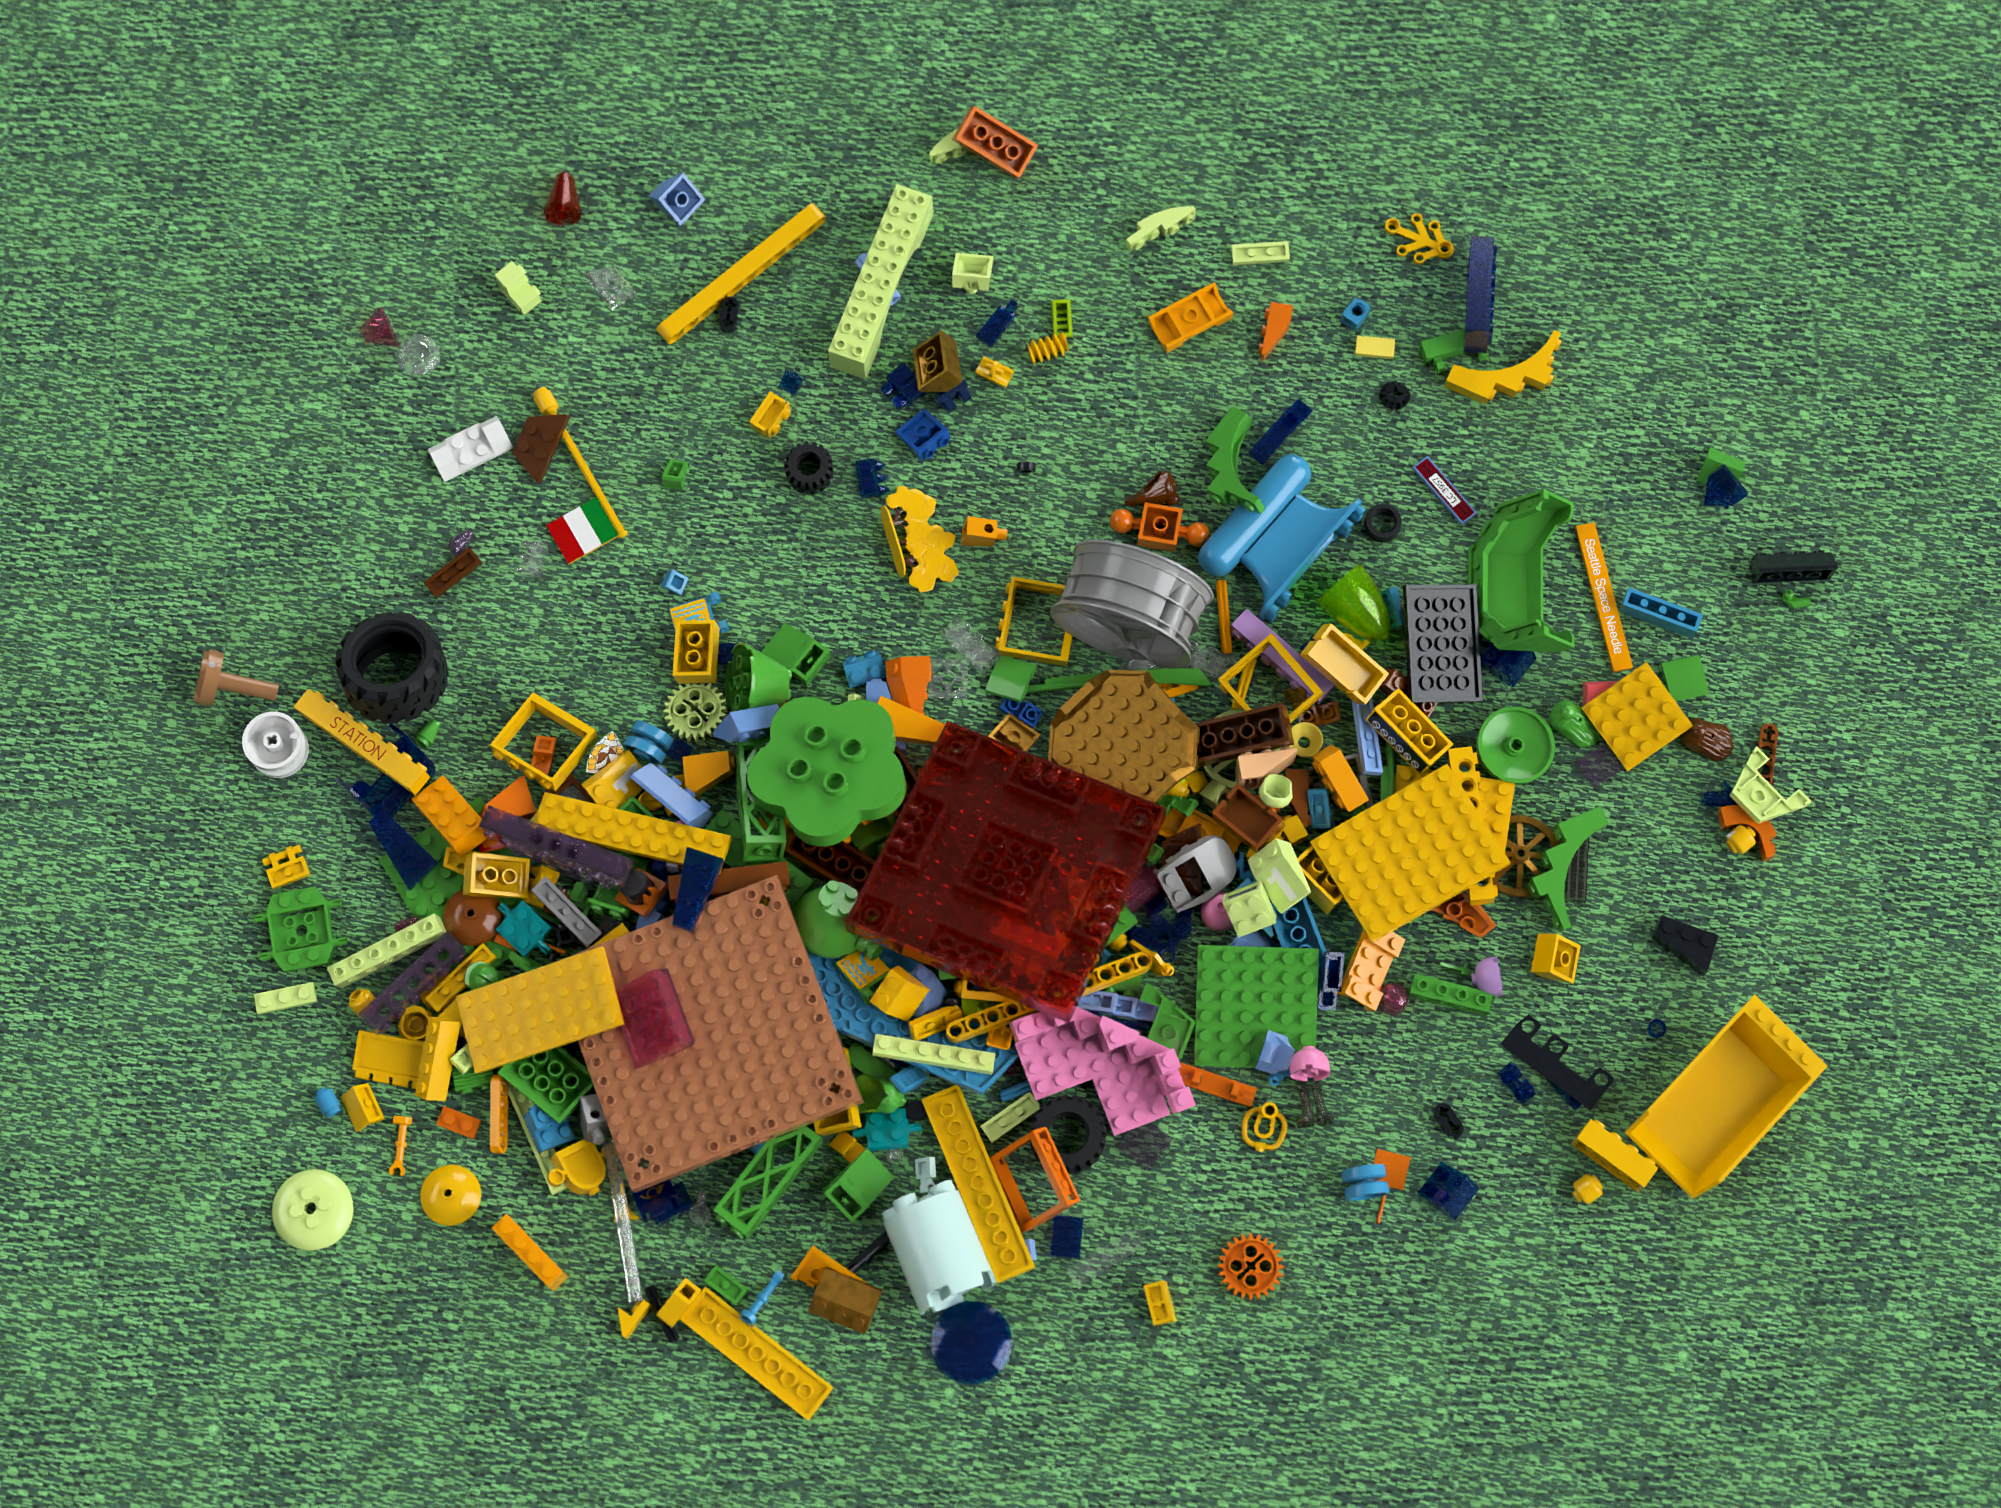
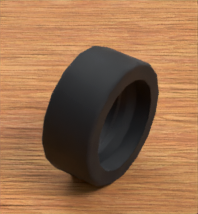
M1375 505L1366 514L1364 522L1365 532L1369 538L1376 542H1390L1400 532L1402 524L1401 515L1391 505ZM1386 513L1393 518L1394 528L1389 533H1379L1373 529L1371 522L1376 514Z

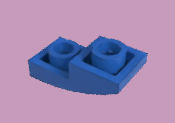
M1006 698L998 708L1006 714L1010 712L1031 728L1036 726L1044 711L1028 701L1022 700L1020 703Z

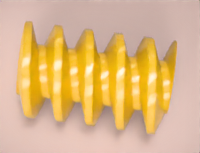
M1060 332L1059 338L1056 334H1053L1052 340L1049 336H1046L1045 342L1038 338L1037 344L1034 340L1030 341V346L1027 344L1028 353L1033 365L1036 363V358L1043 362V356H1045L1049 361L1051 354L1056 359L1058 352L1063 357L1065 356V350L1069 352L1067 340L1063 332Z

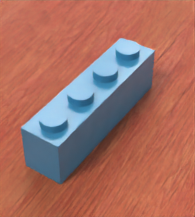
M1630 587L1625 593L1619 609L1621 613L1692 639L1697 633L1703 614Z

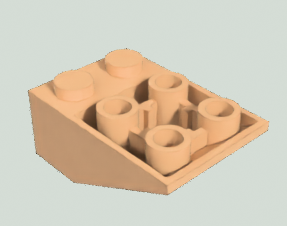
M1283 747L1279 751L1266 749L1257 754H1252V752L1242 753L1241 756H1238L1235 767L1238 784L1244 789L1259 788L1267 775L1279 774L1294 763L1297 748Z

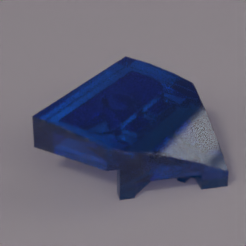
M1724 464L1708 476L1704 505L1724 506L1728 509L1729 506H1733L1747 497L1748 491Z

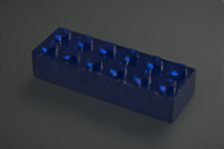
M1471 236L1464 352L1487 353V347L1492 344L1497 245H1494V237Z

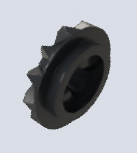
M1397 380L1388 381L1380 390V401L1390 410H1400L1410 400L1409 388ZM1394 389H1396L1397 394L1401 395L1397 396V399L1395 401L1393 395H1390L1393 393Z

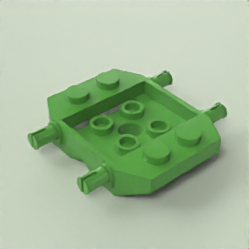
M316 886L273 894L267 912L253 915L255 923L268 922L272 950L259 953L260 961L273 959L285 973L328 965L337 949L336 946L348 945L346 936L334 938L331 926L330 910L331 908L342 906L341 898L326 900ZM318 908L317 911L286 916L281 918L279 916L282 914ZM300 926L307 927V933L303 936L297 935V929Z

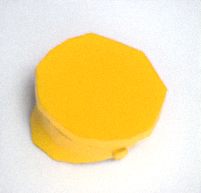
M417 1005L406 1008L398 1023L399 1035L403 1038L425 1042L429 1016H434L429 1010Z

